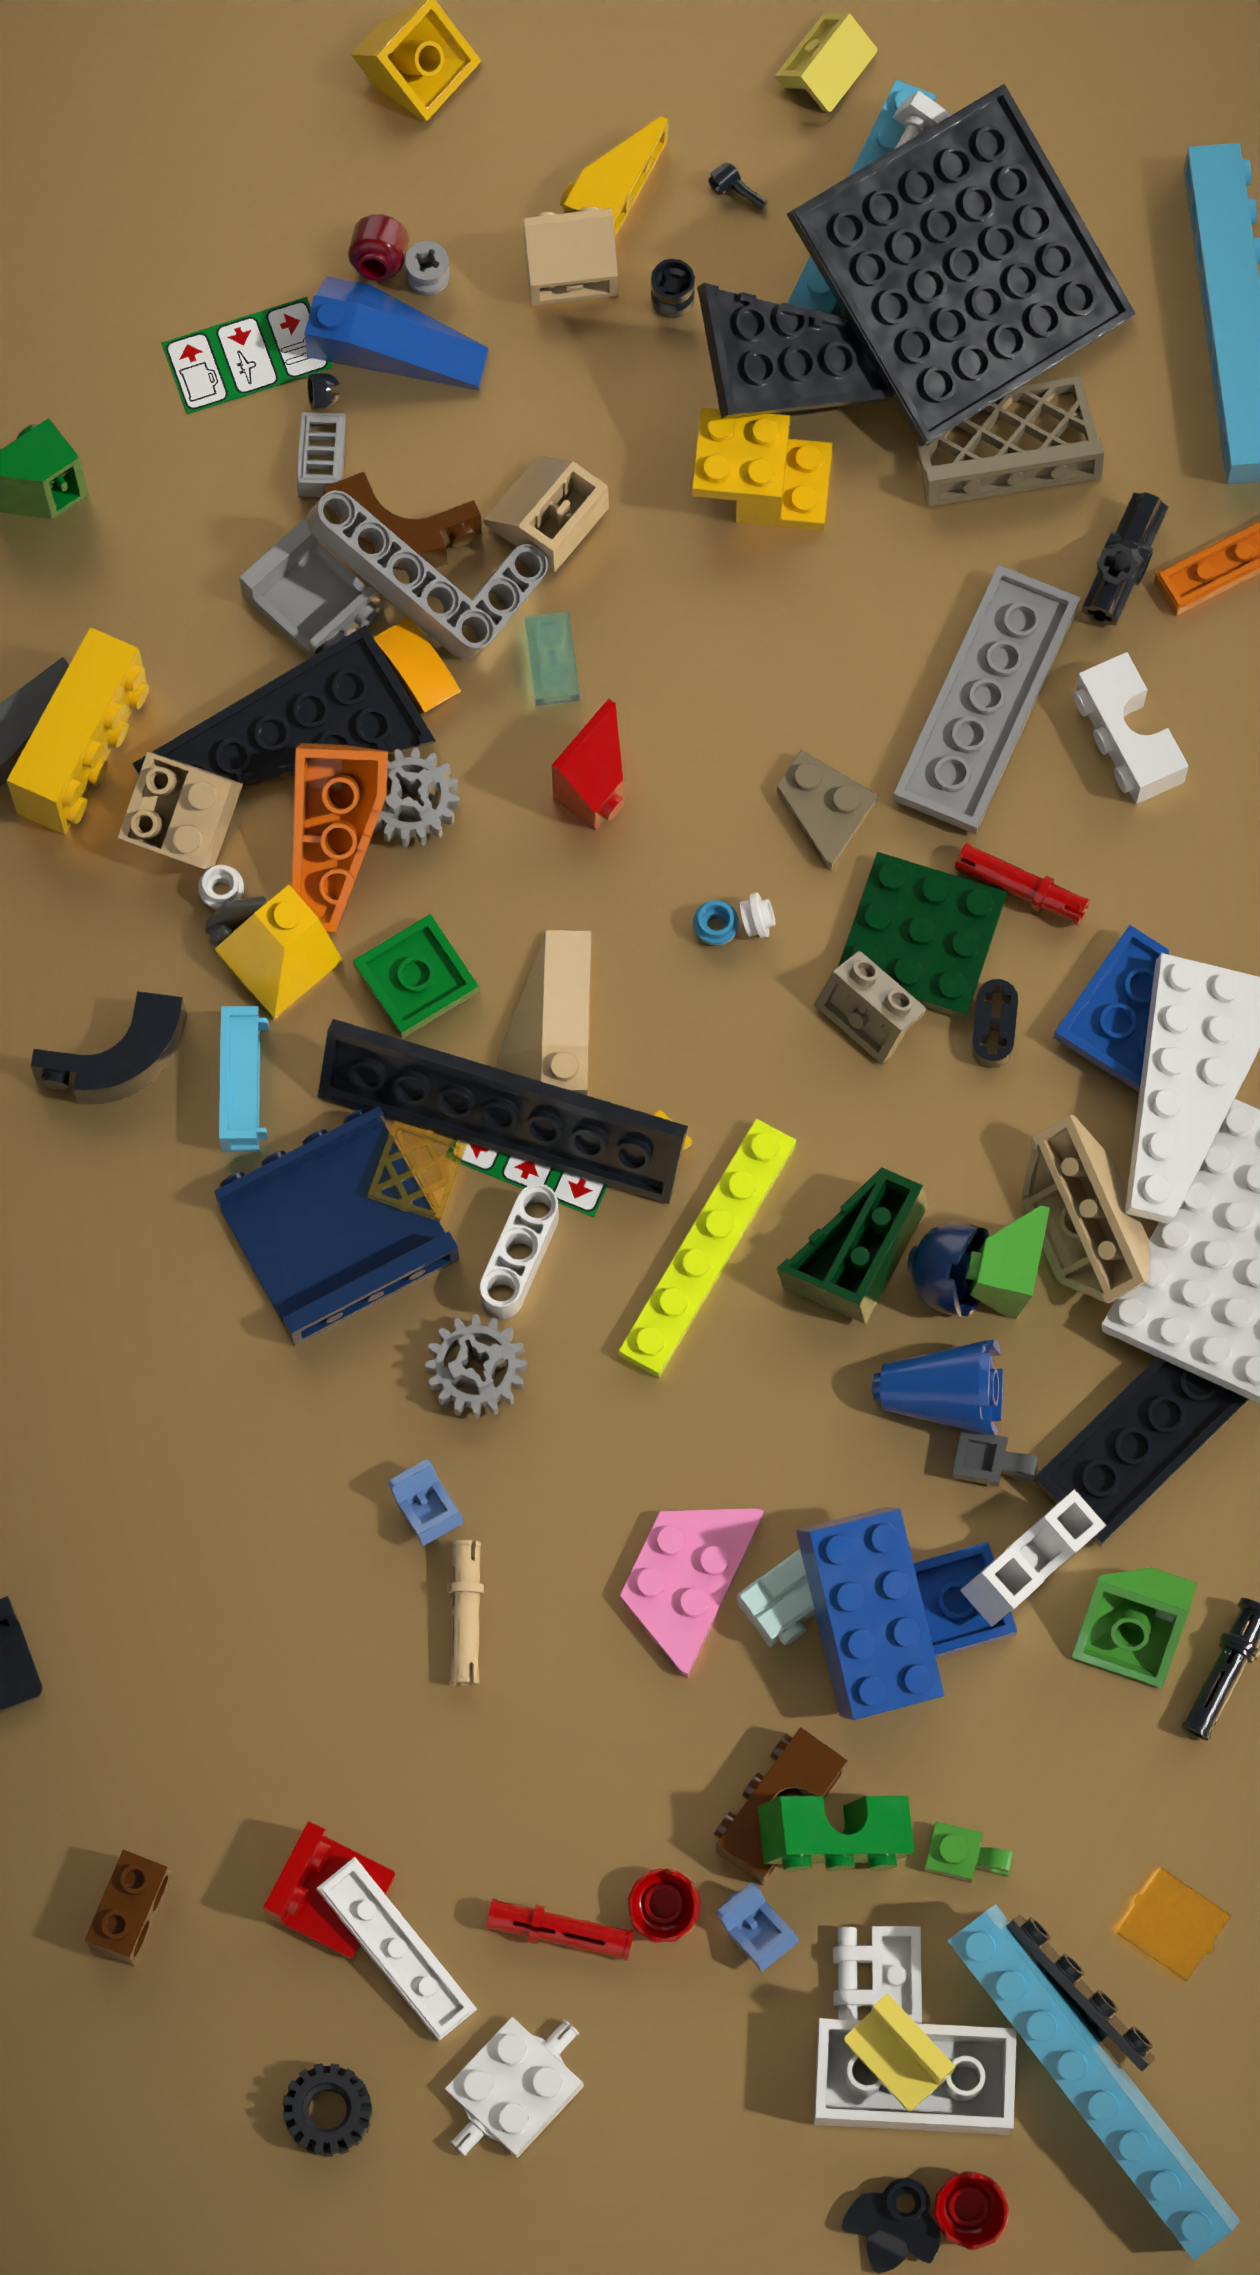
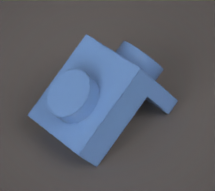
M424 1460L389 1480L388 1485L401 1513L423 1546L464 1523L460 1511L439 1481L436 1471L429 1460Z
M754 1883L749 1884L742 1891L732 1894L716 1912L728 1936L761 1972L799 1942L795 1932L766 1902L760 1889Z

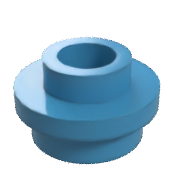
M718 900L709 901L697 909L693 919V928L701 941L709 945L719 946L730 942L735 937L739 928V918L735 909L728 903ZM712 919H720L723 921L724 927L720 930H712L707 924Z

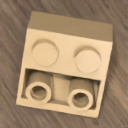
M585 207L572 213L556 214L553 212H541L533 217L523 218L525 262L531 306L618 296V268L611 208Z
M538 455L486 516L484 524L516 547L523 544H532L539 547L546 554L548 569L555 573L609 509L608 485L574 461Z
M147 752L118 838L193 866L210 869L216 864L243 784L206 770Z

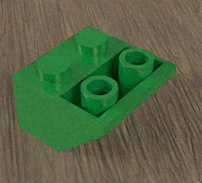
M49 418L39 425L32 424L27 426L19 433L16 440L0 449L1 513L54 519L89 495L80 457Z

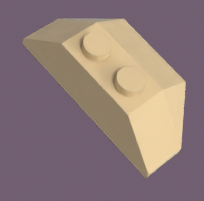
M1068 1115L1033 1135L1030 1146L1032 1153L1026 1169L1021 1200L1027 1213L1040 1205L1050 1207L1042 1248L1057 1282L1105 1303H1111L1146 1284L1149 1276L1150 1242L1139 1217L1125 1214L1127 1189L1112 1157L1074 1115Z

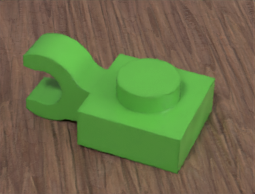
M936 1822L925 1872L971 1883L975 1869L1008 1877L1013 1852L998 1848L980 1847L983 1832Z

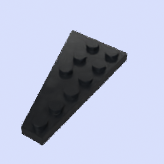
M703 283L697 287L721 419L894 400L850 323L846 321L847 318L784 302L776 304L756 299V295L744 292L736 294L720 290L719 286Z
M365 625L151 753L247 785L295 774L296 747L300 743L348 745L392 753L397 749L402 751L436 743V740ZM146 756L132 763L138 775Z

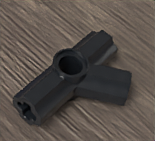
M1133 492L1116 533L1111 532L1097 562L1098 573L1082 607V612L1091 621L1104 626H1117L1134 586H1139L1154 550L1152 548L1169 507L1159 497L1147 492Z

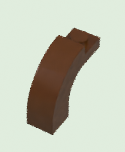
M365 472L323 487L324 495L334 490L343 491L350 495L434 568L448 564L446 547L451 545L454 547L464 546L472 542L477 535L482 534L481 514L474 500L427 518L408 519L391 513L380 504ZM326 508L333 524H340L339 514L331 508ZM359 537V547L367 554H375L373 543L367 538ZM393 567V569L404 570L400 567Z

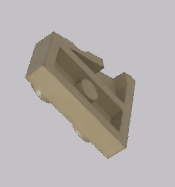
M800 750L777 784L778 795L786 807L792 810L797 818V824L806 838L809 837L821 855V861L830 870H832L878 799L876 793L803 750Z

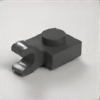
M961 1429L952 1477L997 1487L1000 1484L1001 1474L1033 1482L1036 1476L1038 1457L1006 1451L1008 1437L985 1435Z

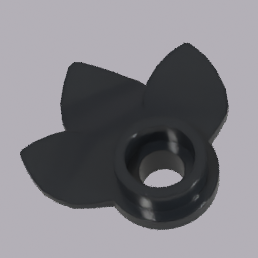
M901 2178L891 2182L883 2193L871 2192L862 2194L847 2210L842 2224V2228L846 2232L868 2236L866 2245L869 2262L875 2273L878 2274L897 2268L909 2253L920 2261L929 2264L935 2258L941 2243L940 2229L928 2214L930 2210L929 2194L921 2183L910 2178ZM909 2195L913 2198L915 2207L911 2212L903 2213L898 2210L896 2200L899 2196Z

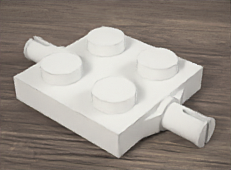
M511 2017L445 2088L446 2092L465 2109L470 2120L450 2143L462 2155L466 2156L471 2148L486 2135L502 2143L518 2158L584 2087L583 2082L565 2066L560 2056V2053L579 2035V2032L564 2019L562 2024L545 2041L540 2037L530 2034L518 2021Z

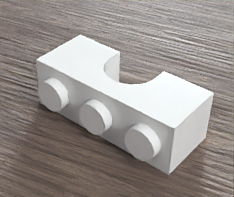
M1128 652L1080 672L1075 692H1073V699L1080 714L1083 717L1088 715L1095 727L1093 736L1099 750L1103 755L1109 753L1116 768L1113 771L1118 786L1122 792H1130L1135 804H1138L1183 784L1189 765L1169 728L1152 735H1141L1133 732L1126 725L1124 717L1144 707L1148 690Z
M1074 1489L960 1591L992 1627L1015 1609L1052 1572L1079 1551L1106 1525Z

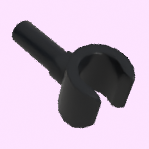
M724 163L710 173L711 177H709L708 183L717 194L723 195L732 188L737 194L743 196L760 210L766 206L768 201L741 181L740 174L734 165Z

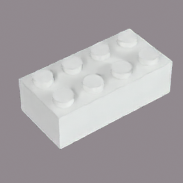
M819 2019L814 2125L995 2135L1011 2134L1014 2128L1016 2029L916 2023L956 2067L953 2073L913 2111H907L845 2044V2036L861 2020Z

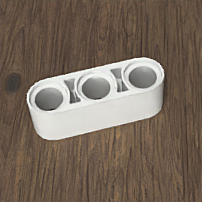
M532 1184L522 1189L481 1279L480 1294L482 1307L488 1315L496 1319H509L521 1309L559 1220L558 1199L554 1191L546 1185ZM533 1203H544L550 1209L549 1213L542 1218H532L527 1215L525 1210ZM515 1244H525L531 1248L532 1253L525 1259L517 1260L510 1257L507 1251ZM499 1285L508 1286L514 1291L510 1299L502 1302L492 1299L489 1293L494 1287Z

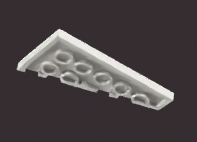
M1164 953L1156 959L1125 1214L1167 1224L1176 1217L1260 1049V977Z

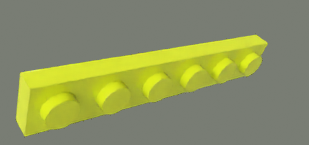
M756 1118L618 1351L619 1357L660 1378L795 1149L797 1140Z

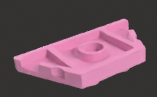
M758 1508L660 1511L620 1594L622 1603L642 1623L648 1635L657 1646L659 1645L676 1665L678 1672L684 1677H689L763 1519L764 1511Z

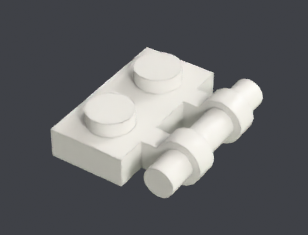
M872 1926L871 1946H857V1928H837L838 1946L833 1947V1963L838 1964V1990L833 1991V2007L838 2008V2019L858 2020V2008L873 2007L888 1993L915 2023L922 2024L921 1927ZM872 1963V1990H857V1964Z

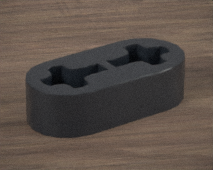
M992 979L985 982L979 989L976 999L971 1049L976 1062L987 1068H998L1005 1065L1011 1057L1014 1046L1018 994L1013 985L1002 979ZM993 993L1002 994V1001L1009 1003L1002 1005L1000 1018L991 1017L992 1004L987 1001L992 999ZM990 1029L998 1030L997 1042L999 1045L1005 1046L999 1047L997 1053L993 1055L988 1054L987 1046L980 1045V1043H987Z

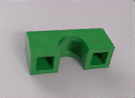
M780 1796L758 1806L764 1864H782L783 1871L786 1872L804 1871L811 1869L812 1864L825 1863L827 1871L849 1870L855 1868V1863H868V1869L873 1871L896 1868L897 1860L915 1853L908 1796H865L844 1805L845 1826L843 1833L836 1831L828 1822L823 1796Z

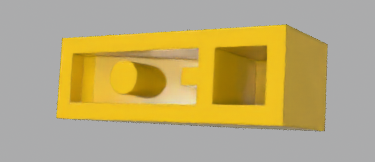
M662 116L658 117L585 167L576 183L570 181L564 189L560 200V206L564 207V213L577 212L585 207L611 208L614 237L616 238L668 142L669 119Z

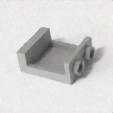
M305 519L298 523L239 577L242 595L309 658L350 635L359 626L370 625L380 612L381 601L379 591L372 585L366 587L318 542V539L309 531Z

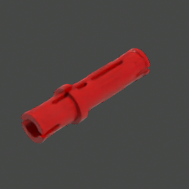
M967 842L959 854L961 859H957L954 869L961 870L1032 903L1031 908L1040 912L1042 909H1045L1073 922L1077 926H1079L1086 914L1084 909H1088L1091 899L1079 896L1054 884L1055 879L1047 875L1044 878H1040L975 848Z
M494 1898L491 1901L486 1929L488 1930L493 1929L528 1937L527 1942L537 1944L538 1940L579 1950L621 1958L625 1961H628L634 1930L631 1929L626 1930L589 1920L546 1912L545 1906L536 1904L535 1909L498 1901Z

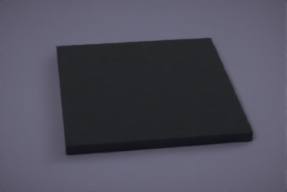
M1005 83L787 213L789 220L920 446L933 441L1136 315Z

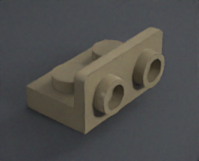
M862 952L855 953L832 972L814 1004L881 1064L893 1056L908 1028L922 1018L926 1011V1008Z

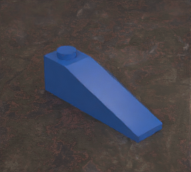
M326 276L314 295L304 333L308 358L477 391L480 389L489 352L488 347L370 284Z

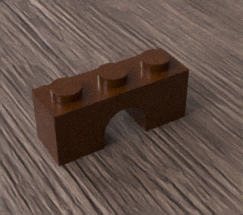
M801 1727L793 1738L787 1733L781 1738L770 1755V1758L776 1762L765 1776L758 1772L753 1777L742 1794L747 1799L745 1805L737 1815L729 1811L714 1833L719 1838L716 1844V1852L761 1885H764L778 1864H764L758 1806L780 1796L788 1795L823 1796V1799H825L847 1767V1759Z

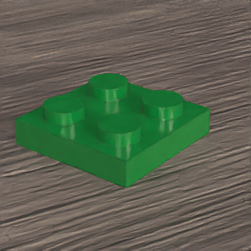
M431 914L353 960L354 968L401 1039L480 993L479 985Z

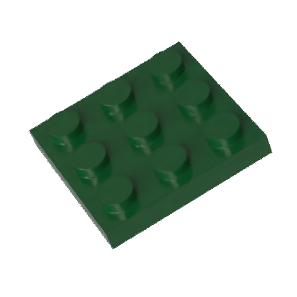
M877 852L838 967L855 953L862 952L925 1008L966 1020L1008 892Z

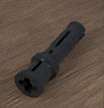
M1248 1598L1240 1599L1237 1605L1240 1611L1228 1633H1222L1219 1639V1646L1222 1651L1207 1680L1204 1682L1186 1720L1181 1725L1185 1731L1205 1741L1209 1740L1210 1734L1246 1664L1253 1663L1260 1655L1258 1650L1260 1644V1603Z

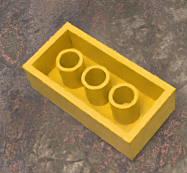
M92 627L89 628L7 779L17 814L63 835H66L72 823L78 824L87 808L88 800L85 798L93 784L98 786L103 780L108 768V761L106 759L113 746L118 748L123 743L128 732L129 723H127L131 712L134 708L139 710L148 695L149 685H147L145 667L142 664L139 648Z

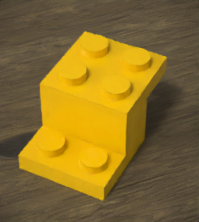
M701 407L692 496L737 500L736 523L824 531L833 443L789 439L790 415L762 414L721 419L720 409Z

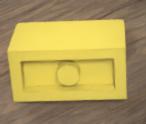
M823 13L775 77L784 88L806 89L822 111L831 112L875 56L877 48L850 13Z
M888 1993L872 2007V2011L844 2038L845 2044L907 2111H913L953 2073L956 2067Z

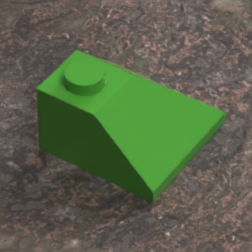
M1040 1205L986 1238L978 1252L971 1251L965 1273V1278L972 1280L969 1295L1002 1315L1017 1319L1033 1296L1050 1207Z
M1152 1567L1099 1575L1071 1658L1163 1688L1190 1611L1197 1582Z

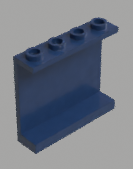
M380 1106L370 1111L367 1108H363L351 1113L344 1119L343 1125L329 1132L326 1129H322L312 1133L303 1140L302 1146L289 1153L278 1151L271 1154L262 1161V1167L246 1175L244 1172L235 1173L224 1179L220 1183L221 1188L214 1191L217 1205L294 1346L459 1260L456 1242L449 1231L445 1233L385 1125L384 1113Z

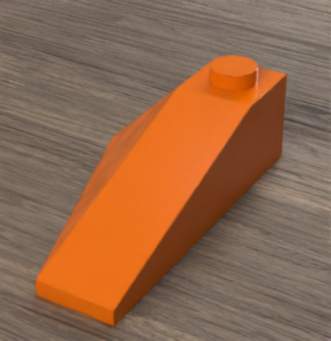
M300 743L296 747L292 888L318 917L326 932H336L386 800L388 751L331 744Z

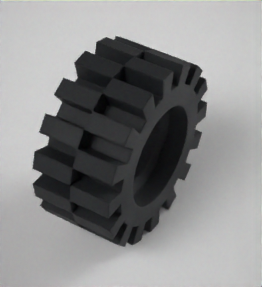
M322 2063L314 2065L315 2068L307 2071L304 2069L301 2071L299 2077L295 2081L292 2080L289 2084L288 2093L286 2096L284 2095L283 2099L284 2122L294 2141L309 2153L314 2155L317 2153L323 2154L324 2157H333V2154L341 2153L342 2155L349 2152V2148L352 2146H358L363 2140L362 2137L365 2132L368 2133L371 2126V2116H373L371 2098L363 2081L349 2068L346 2070L341 2068L339 2064L331 2063V2066H323ZM325 2091L338 2093L344 2098L347 2105V2113L344 2120L338 2126L331 2129H323L316 2126L309 2117V2105L312 2099L317 2094Z

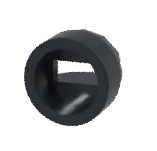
M312 373L308 375L307 389L311 409L328 408L338 401L341 394L331 393V387L340 385L336 377L329 373Z

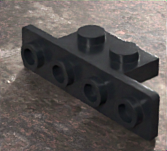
M1019 1914L1006 1925L1008 1930L1049 1972L1101 2041L1109 2036L1142 2072L1155 2060V2057L1150 2052L1153 2046L1148 2038L1135 2026L1128 2029L1115 2015L1119 2012L1115 2003L1103 1991L1097 1990L1094 1993L1081 1979L1085 1975L1082 1968L1069 1955L1064 1953L1060 1956L1047 1943L1051 1937L1038 1921L1032 1917L1026 1920Z

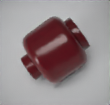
M372 214L361 218L356 223L348 251L350 264L361 276L373 281H380L395 276L401 271L409 243L407 230L399 221L388 215Z

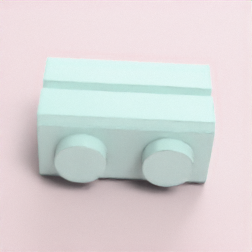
M800 1549L737 1594L738 1606L770 1647L779 1641L784 1646L794 1642L806 1632L807 1627L804 1623L816 1615Z

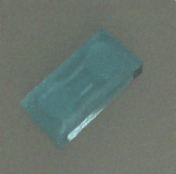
M569 612L524 617L535 706L580 701Z

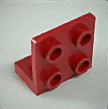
M308 1821L263 1909L268 1918L352 1959L355 1957L360 1943L316 1890L317 1887L354 1857L385 1895H387L396 1875L393 1870L328 1838L326 1829Z

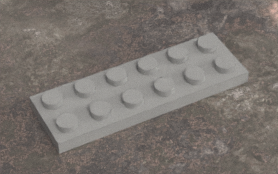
M999 564L997 565L893 793V801L971 833H977L1078 609L1081 597Z

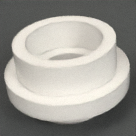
M213 866L207 869L200 877L198 883L199 895L207 906L218 910L226 901L242 898L244 893L243 879L239 872L230 866ZM224 883L230 889L226 894L218 895L213 891L214 887Z
M759 893L750 894V899L740 902V911L745 930L749 937L759 935L760 938L769 937V927L775 926V916L769 899L762 900Z

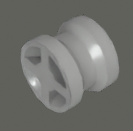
M429 240L420 241L412 245L405 257L408 285L414 292L424 296H432L442 292L450 279L449 260L446 250L437 242ZM430 262L429 266L420 267L419 265Z

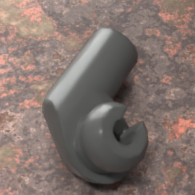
M260 896L226 901L206 922L205 933L209 934L210 943L216 947L233 933L231 929L236 924L246 921L267 903L266 898Z

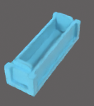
M221 1006L219 1141L222 1152H259V1141L268 1140L267 1129L259 1128L260 1040L261 1031L269 1030V1022L267 1018H259L258 1006Z

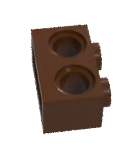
M124 1849L122 1850L85 1938L90 1949L132 1966L136 1965L173 1877L167 1866Z

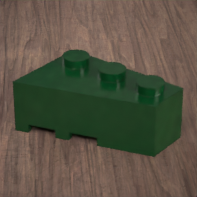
M881 1167L840 1207L841 1211L822 1229L818 1228L808 1237L809 1242L790 1260L786 1258L776 1268L783 1288L866 1325L929 1206L924 1186Z

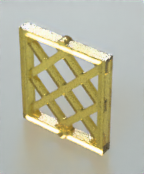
M394 1120L367 1198L400 1208L403 1212L409 1211L440 1222L467 1144L437 1135L432 1130L425 1131ZM407 1132L419 1136L423 1141L408 1147L402 1133ZM396 1137L402 1150L389 1156ZM437 1142L452 1147L453 1151L439 1157L432 1144ZM426 1147L433 1160L418 1166L412 1153ZM406 1156L412 1170L398 1176L391 1162ZM456 1157L449 1176L442 1163ZM386 1166L392 1179L379 1184L384 1167ZM436 1166L443 1180L429 1186L422 1172ZM416 1175L423 1189L408 1195L402 1181ZM396 1185L402 1198L397 1200L382 1195L381 1191ZM446 1186L440 1204H438L432 1192ZM426 1195L433 1208L430 1210L413 1205L412 1201Z

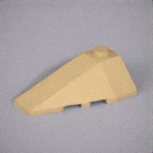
M545 931L497 1057L498 1069L588 1096L591 931Z

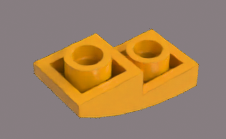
M409 618L400 621L373 637L420 715L461 692L435 649Z

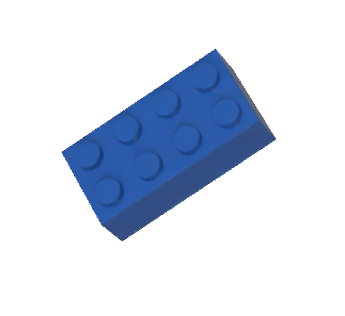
M883 1507L797 1529V1538L839 1716L857 1720L944 1697L901 1509Z

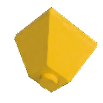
M419 0L379 23L350 54L375 87L422 121H428L481 62V59L436 0Z
M289 884L214 949L216 954L273 1020L343 961L318 917Z

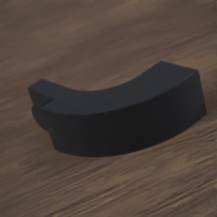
M137 991L133 1018L127 1033L115 1046L104 1052L92 1055H78L33 1049L31 1069L35 1081H41V1085L57 1090H64L68 1088V1085H73L77 1103L87 1105L115 1102L141 1091L159 1077L169 1065L178 1049L186 1018L183 997Z

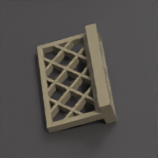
M1081 376L1018 387L983 409L991 415L982 426L968 419L957 425L974 435L964 448L946 439L952 429L931 441L928 446H920L913 434L925 482V496L928 507L1102 479L1104 450L1101 439H1097ZM1071 392L1074 393L1076 403L1068 412L1050 403L1055 395ZM1022 400L1034 406L1025 419L1006 409L1012 402ZM1042 411L1060 421L1051 434L1032 424ZM998 419L1017 428L1008 441L989 431ZM1070 426L1083 433L1086 441L1068 444L1059 439V437ZM1025 433L1043 442L1039 449L1027 451L1015 445ZM981 440L1000 449L996 456L985 458L972 453ZM938 447L956 456L952 463L936 466L931 465L930 457Z

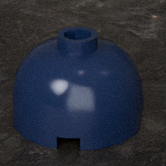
M949 1222L932 1228L921 1239L918 1246H913L908 1256L907 1269L909 1273H912V1282L915 1290L925 1304L947 1315L960 1317L972 1315L980 1301L969 1295L972 1280L965 1278L966 1267L971 1251L978 1252L986 1238L989 1237L988 1230L973 1224Z

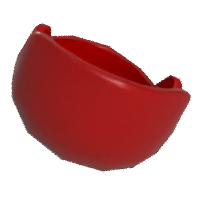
M671 1868L654 1869L644 1874L635 1881L627 1898L631 1924L648 1941L654 1943L676 1942L693 1930L700 1917L701 1900L697 1888L685 1875Z
M964 2171L948 2178L936 2193L933 2214L940 2231L948 2240L968 2250H977L995 2243L1007 2227L1010 2208L1005 2192L995 2180L979 2172Z

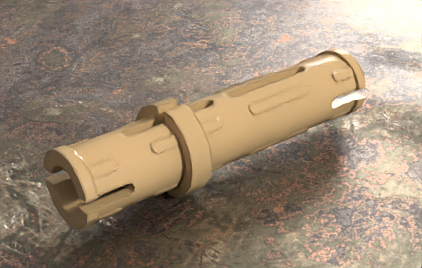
M455 1540L451 1542V1584L448 1583L446 1585V1594L451 1596L449 1685L452 1686L457 1685V1683L458 1686L479 1685L480 1596L484 1595V1584L480 1583L481 1542L473 1541V1544L472 1540Z

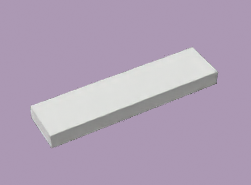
M355 1857L317 1887L316 1890L437 2041H440L477 2010Z

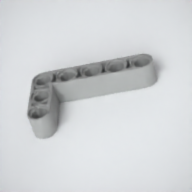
M334 490L327 492L311 508L307 516L308 528L314 537L446 650L462 659L476 656L492 642L544 578L548 570L546 554L539 547L532 544L520 545L501 561L470 599L343 491ZM323 508L335 510L340 516L341 523L338 525L330 523L324 516ZM363 537L370 540L374 545L375 554L364 552L359 547L358 538ZM516 560L524 562L529 567L531 572L530 578L518 573L515 567ZM393 567H400L407 572L409 584L397 581L393 574ZM489 593H495L501 597L504 602V610H498L491 605L488 598ZM427 596L436 597L441 601L444 608L443 613H436L429 607ZM462 625L469 626L475 630L478 636V643L466 640L462 634Z

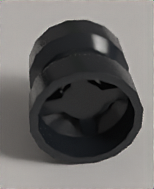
M668 259L660 262L652 271V306L658 314L666 318L682 317L691 310L694 304L695 276L693 269L687 263L679 259Z

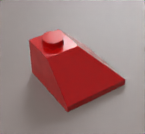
M609 698L552 764L553 799L595 830L604 819L611 821L619 813L625 802V799H623V772L616 703Z

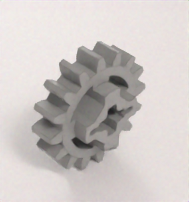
M413 748L411 756L404 758L400 749H397L394 755L395 761H388L387 785L391 794L386 797L374 831L384 827V838L387 842H390L395 835L401 836L403 847L408 846L411 837H417L419 843L423 846L426 845V834L432 832L438 838L443 836L442 822L449 825L454 824V813L451 810L459 809L460 807L459 796L454 794L459 791L458 781L456 778L448 779L451 775L448 763L438 768L436 767L437 757L435 753L432 752L424 760L420 759L419 749ZM440 790V802L436 810H434L430 801L436 797V792ZM402 791L405 795L408 794L409 796L403 799ZM418 796L419 803L416 800L413 801L412 798Z
M473 1315L470 1326H465L460 1318L454 1319L455 1331L450 1333L448 1330L441 1328L438 1332L442 1344L430 1343L428 1346L429 1354L436 1359L426 1361L425 1370L427 1373L437 1374L428 1380L430 1391L442 1389L438 1396L439 1403L443 1406L451 1400L454 1401V1411L458 1416L461 1415L465 1407L472 1408L474 1419H479L481 1408L488 1407L493 1415H497V1402L502 1400L512 1405L514 1403V1396L510 1391L511 1388L516 1390H523L524 1380L516 1375L527 1372V1361L516 1359L524 1353L523 1343L510 1344L514 1337V1330L509 1327L501 1333L498 1332V1319L494 1317L487 1326L481 1325L479 1315ZM476 1339L488 1340L494 1344L488 1346L476 1341ZM458 1346L459 1353L456 1360L449 1362L448 1367H445L449 1353L454 1347ZM469 1352H471L473 1359H476L479 1365L484 1366V1382L473 1368H469ZM508 1365L506 1376L499 1386L495 1388L493 1381L496 1374L503 1371L504 1367ZM465 1387L477 1392V1395L467 1394L458 1389Z

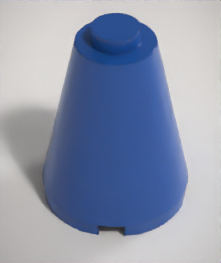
M985 1340L884 1363L881 1373H874L873 1399L874 1401H881L884 1411L985 1435H997L999 1429L992 1421H1001L1003 1369H994L992 1356H1001L999 1343L997 1340Z

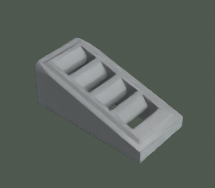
M302 412L297 467L298 497H322L324 495L323 487L344 479L346 413ZM311 425L336 426V432L311 431ZM310 440L335 441V446L310 445ZM309 455H334V460L309 459ZM309 469H333V474H309Z

